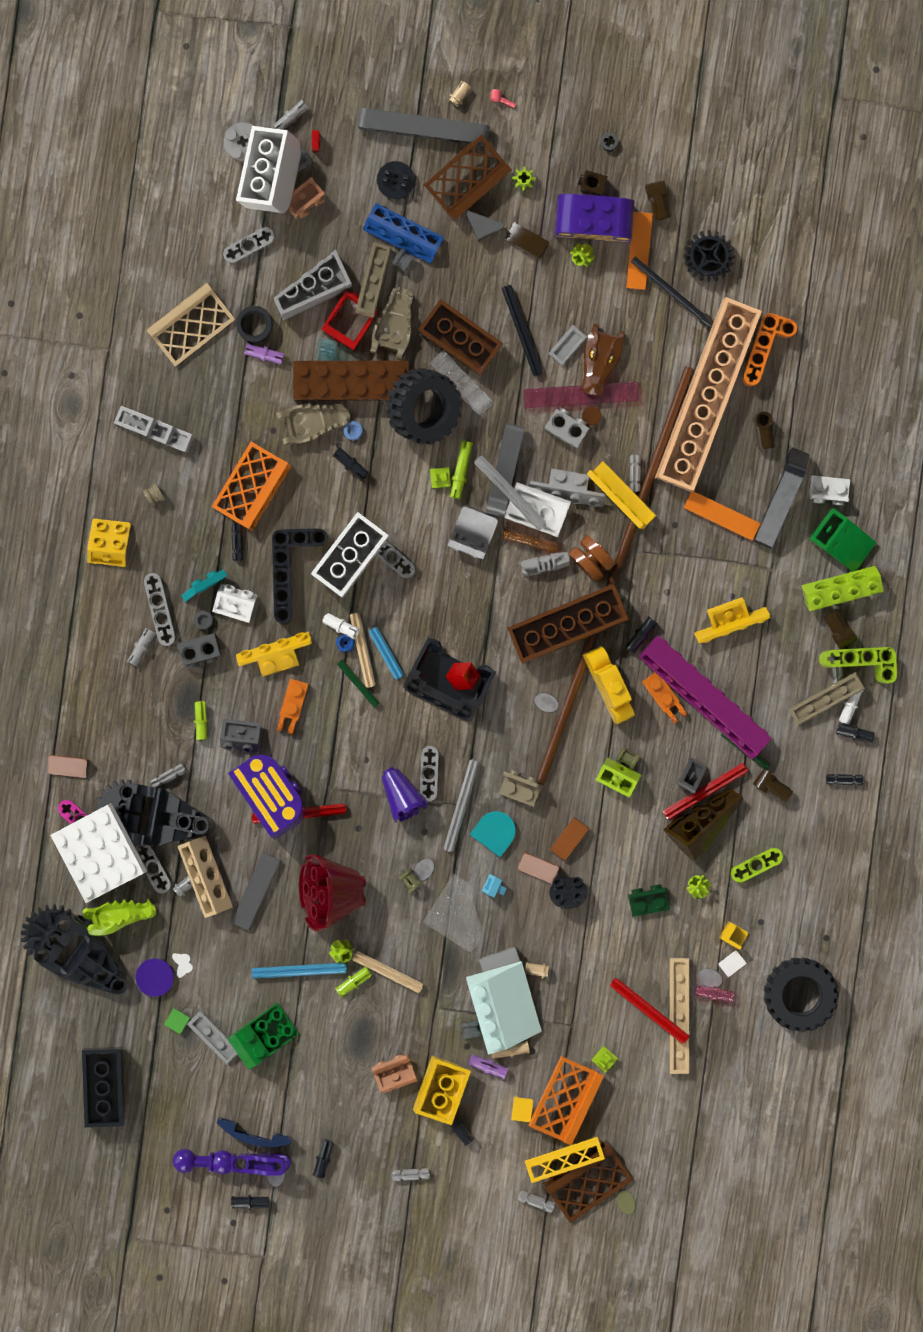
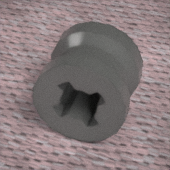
M402 248L392 264L394 266L398 265L405 272L415 256L407 254L406 250Z
M478 1020L460 1023V1027L463 1029L462 1039L481 1036L477 1027L479 1025Z

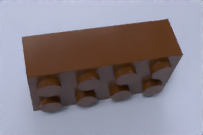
M441 299L418 329L419 334L480 377L503 346L501 341Z

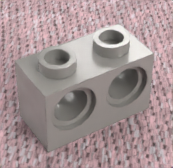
M556 408L544 430L577 449L589 430L586 427L587 423L580 418H577V420L571 418V413L563 408L560 410ZM557 417L563 418L565 425L563 427H556L554 419ZM573 427L581 430L579 437L571 435L570 430Z

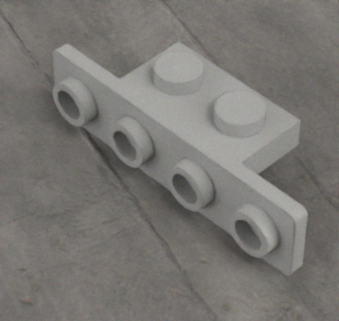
M551 468L549 484L530 481L529 487L568 500L574 504L603 507L605 501L604 493L587 491L589 476L586 474Z

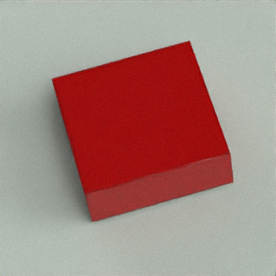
M312 130V152H319L320 131Z

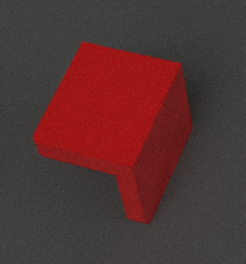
M472 662L454 663L446 678L455 690H471L481 675Z

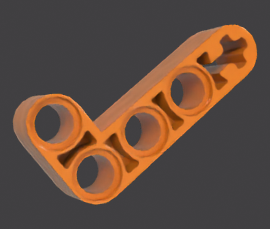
M771 313L766 314L761 319L742 376L743 383L746 386L753 387L761 380L775 335L782 338H791L796 333L797 325L793 320ZM765 319H773L774 327L768 328L765 325ZM783 325H791L792 333L786 334L783 331ZM759 337H767L768 345H760ZM753 355H760L763 359L762 363H754ZM753 368L760 369V371L756 370L754 373L756 380L750 382L747 375L752 373Z

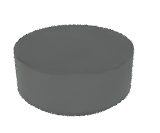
M200 611L194 617V624L200 630H207L213 625V616L207 611Z

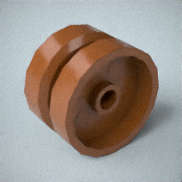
M586 535L580 541V545L586 553L580 548L574 547L568 555L592 580L598 583L604 577V573L598 565L610 571L616 563L598 542H595L590 536Z

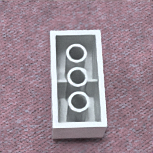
M252 126L236 201L245 208L285 213L288 210L301 155L299 140L288 130Z
M357 512L311 574L343 598L384 545L389 535ZM369 543L374 545L373 550L369 548Z

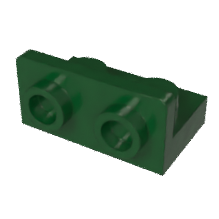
M658 884L650 886L651 890L643 891V888L631 890L632 893L628 894L632 917L670 910L666 887Z

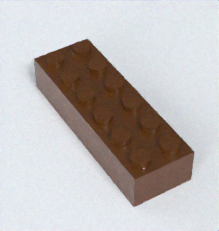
M293 361V400L389 401V390H393V383L399 381V377L402 374H408L409 361Z
M612 584L507 627L521 663L526 664L626 623L630 619L616 585Z

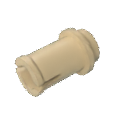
M461 81L454 93L449 95V102L457 107L460 104L462 105V100L471 87Z
M526 962L525 975L542 976L543 979L548 977L549 966H546L545 963L539 965Z

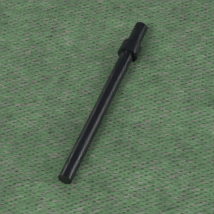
M636 256L630 261L700 320L699 323L704 327L712 328L714 322L707 313L701 312Z

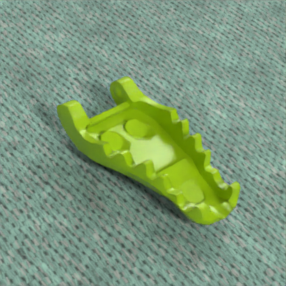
M124 899L122 903L115 900L113 903L107 902L97 908H85L82 910L85 919L93 921V924L87 927L88 933L100 936L111 934L131 923L153 918L156 915V908L150 899H147L146 903L143 904L140 902L135 904L133 900L127 902Z

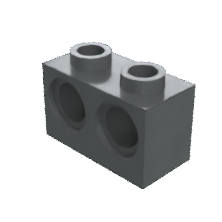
M215 633L177 643L183 666L187 665L188 669L199 666V662L204 660L207 663L218 661L217 657L221 656ZM208 643L214 646V652L210 655L204 652V646ZM190 648L196 653L192 660L187 659L185 656L186 650Z

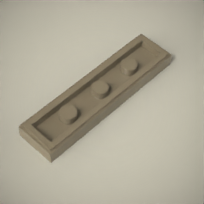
M372 243L355 313L374 318L391 251L390 246Z
M854 672L789 708V711L797 725H800L864 690L865 687L858 674Z

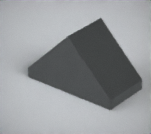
M470 211L467 212V219L478 241L503 230V223Z
M690 758L676 783L695 793L707 766Z

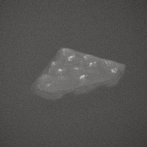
M453 873L426 915L423 923L471 953L481 938L470 883Z

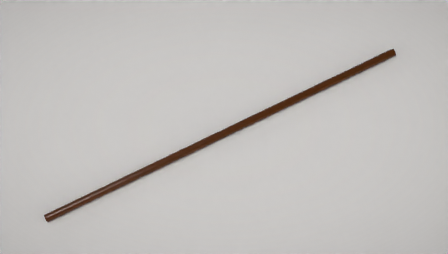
M687 366L684 367L638 495L645 504L694 371L693 368ZM631 519L615 559L616 565L611 570L606 587L612 584L616 585L637 529V525ZM598 634L586 639L536 779L539 780L538 784L543 787L587 668L582 654L593 650Z

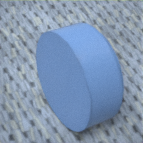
M350 421L344 427V435L349 440H358L363 434L361 424L356 421Z

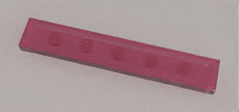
M638 382L605 384L604 391L600 396L586 394L582 390V385L523 389L524 409L639 401Z

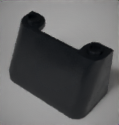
M428 637L403 685L404 689L410 694L464 721H471L496 671L488 665L478 666L476 670L481 676L473 689L455 690L447 680L446 675L454 663L463 662L443 653L441 642Z

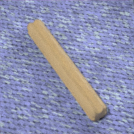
M353 613L350 615L351 624L360 629L358 636L355 635L357 637L355 642L366 688L374 687L376 684L360 613Z
M356 951L353 956V961L417 993H420L423 988V983L359 951Z

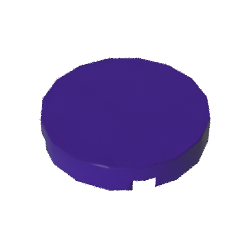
M152 958L141 963L136 971L135 979L141 992L148 996L156 997L168 992L173 985L174 974L171 966L166 961Z

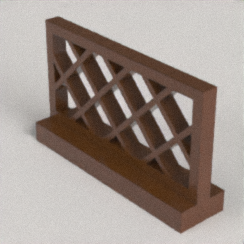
M480 134L423 185L446 211V214L452 220H456L512 169L504 162L485 137ZM479 141H482L485 145V154L475 153V145ZM463 155H471L470 166H460ZM474 155L485 156L484 167H474ZM488 156L495 157L499 164L494 168H487ZM450 167L457 168L456 179L446 178V170ZM460 168L470 169L469 180L459 179ZM473 169L483 170V178L480 181L472 180ZM435 180H442V192L434 191L430 184ZM446 181H456L455 193L445 192ZM459 182H469V189L466 193H458ZM444 194L455 195L454 203L449 208L444 203Z
M607 1140L601 1143V1148L605 1159L610 1155L615 1159L613 1167L603 1166L604 1160L553 1176L543 1183L569 1223L633 1180ZM597 1147L585 1155L591 1159L600 1157ZM584 1157L582 1162L588 1161V1159ZM579 1158L578 1160H576V1161L573 1162L572 1164H573V1165L578 1164L581 1158ZM592 1167L599 1168L598 1178L588 1177V1171ZM602 1169L612 1170L611 1180L601 1179ZM615 1172H624L627 1178L621 1182L614 1181ZM576 1178L584 1179L582 1189L573 1188V1180ZM587 1180L597 1181L595 1191L585 1190ZM600 1182L610 1184L607 1192H598ZM560 1189L568 1190L566 1200L558 1199L554 1193ZM571 1191L581 1192L579 1202L569 1200ZM584 1193L594 1194L593 1201L589 1204L582 1203ZM568 1204L578 1205L577 1212L570 1216L567 1212Z

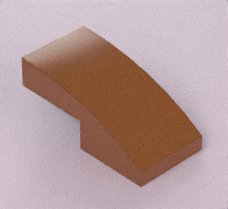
M573 817L549 850L565 861L589 830V827L576 817Z

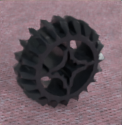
M708 230L707 236L701 231V238L696 234L693 235L695 242L689 239L687 243L691 247L685 246L684 248L685 251L689 252L683 254V258H689V260L684 262V265H691L687 271H695L692 275L693 278L697 274L701 275L699 281H702L704 276H706V281L710 282L711 276H713L716 282L718 281V274L721 278H724L723 271L726 273L730 272L727 265H734L732 261H729V259L735 258V255L729 254V252L734 250V247L727 248L731 241L728 240L724 243L725 235H722L720 239L717 238L719 235L718 231L715 232L714 236H711V230ZM705 241L715 243L711 248H704L698 245ZM719 247L724 252V263L716 255ZM694 249L698 251L702 258L698 266L693 258ZM713 249H715L714 252L712 253V254H713V255H712L713 260L709 259V261L707 260V261L703 264V262L705 261V257H706V254H704V253L707 252V254H708V253L711 252ZM708 264L719 267L715 271L703 270Z

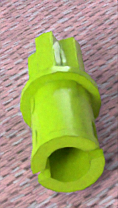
M197 701L195 702L194 723H196V740L208 739L207 722H209V719H207L206 702Z
M364 967L352 977L348 976L349 979L335 989L343 998L353 989H358V986L370 978L372 974L368 968Z

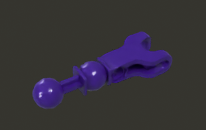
M180 1149L174 1154L172 1160L174 1168L181 1173H189L195 1167L209 1168V1172L215 1171L221 1175L236 1171L238 1173L280 1176L291 1165L290 1157L283 1153H242L236 1156V1153L231 1154L225 1150H220L216 1153L211 1152L209 1156H195L189 1149ZM242 1158L246 1161L245 1168L238 1166V1159ZM276 1162H279L282 1167H277Z

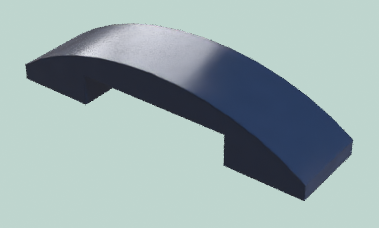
M221 1117L217 1119V1124L225 1132L251 1145L279 1147L291 1144L292 1137L275 1132L271 1140L235 1129L236 1121Z

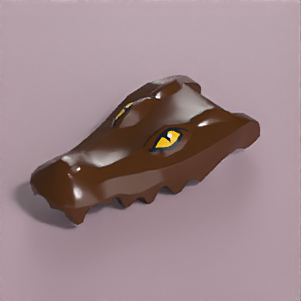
M593 324L584 347L582 390L586 394L593 396L602 395L607 380L620 360L625 332L619 331L616 337L599 332V325Z

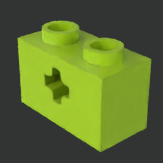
M607 758L596 781L630 798L641 774Z

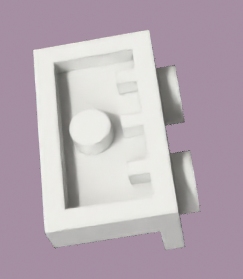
M812 475L809 499H814L813 503L825 504L826 500L833 501L832 505L844 506V502H849L850 479Z
M221 584L212 612L249 623L257 595L249 590H240L229 584Z

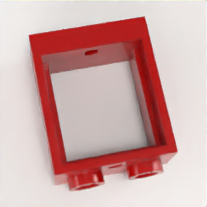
M351 290L350 293L344 292L321 331L354 352L378 315V311H375L374 318H368L354 341L332 328V323L347 300L357 305L359 294Z

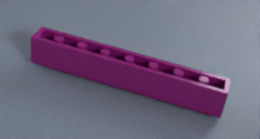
M657 635L638 656L751 759L757 756L771 740L765 729L760 728L749 715L743 713L736 703L731 702L723 691L712 685L707 677L702 676L696 667L689 664L678 651L671 648L665 639Z

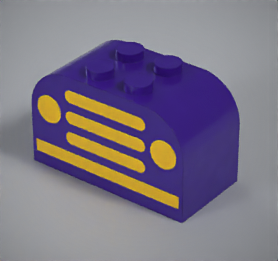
M560 194L557 197L554 237L631 243L635 201L620 197Z
M256 755L228 773L272 839L276 840L298 825L304 818L305 803L300 796L302 793L301 789L295 781H290L289 778L292 776L284 765L280 766L273 758L267 755Z

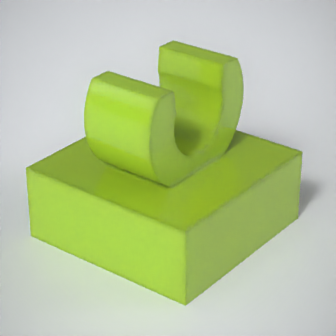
M449 467L430 469L432 489L451 487Z
M604 1045L591 1059L605 1073L618 1060Z

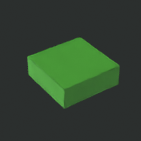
M173 1008L164 1025L181 1034L191 1017Z

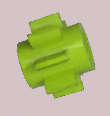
M525 166L522 171L516 169L517 177H512V180L517 181L515 188L520 186L522 191H524L525 187L528 186L532 189L533 186L530 182L536 181L535 177H531L533 170L528 172ZM522 175H526V178H529L526 180V183H522V180L519 179Z
M577 243L570 252L572 254V261L579 267L583 264L587 267L595 258L593 255L594 249L587 243L583 245Z
M696 875L690 878L688 881L689 887L686 889L694 899L697 897L704 898L710 893L709 887L712 884L704 875L701 877Z
M347 939L344 941L336 940L331 944L330 948L332 951L329 954L336 963L339 961L347 962L351 959V951L354 948Z

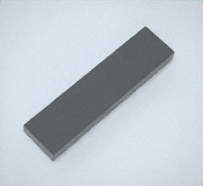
M264 852L262 853L231 923L249 930L280 863L279 859Z

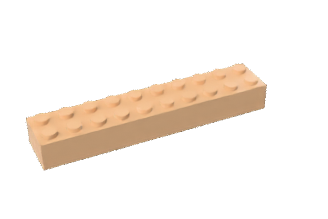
M727 297L722 299L655 478L682 489L694 491L762 311Z

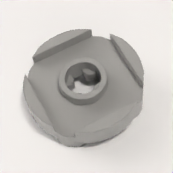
M240 122L232 125L225 132L224 147L227 154L233 159L240 162L245 161L251 129L254 125ZM241 137L248 139L245 147L237 144Z

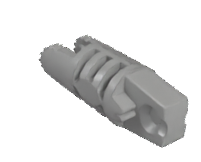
M568 552L553 553L549 556L545 555L544 557L540 556V558L535 557L521 561L520 565L523 576L541 574V572L546 573V571H555L569 566L570 559Z

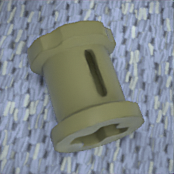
M623 746L615 760L617 762L621 761L627 764L630 769H633L640 755L634 754L627 750L626 746Z
M409 868L398 877L407 886L409 893L423 883L413 874L412 868Z

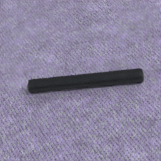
M511 285L504 286L502 292L533 376H538L543 373L513 288Z

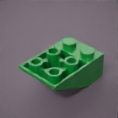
M834 508L828 511L808 539L851 572L857 571L877 543Z
M277 1002L230 1035L227 1040L249 1070L291 1041L299 1033Z

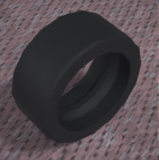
M252 305L244 308L239 313L236 327L244 340L258 343L269 337L272 332L273 322L266 309ZM252 313L262 315L266 322L264 331L256 336L248 334L243 327L245 317Z

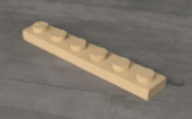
M669 958V1020L688 1035L689 958ZM669 1034L670 1074H689V1039L686 1043L682 1044L671 1034Z

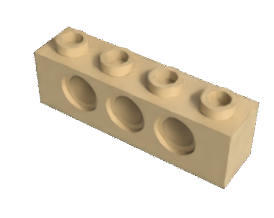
M206 835L177 846L204 918L232 908L230 897L226 891Z

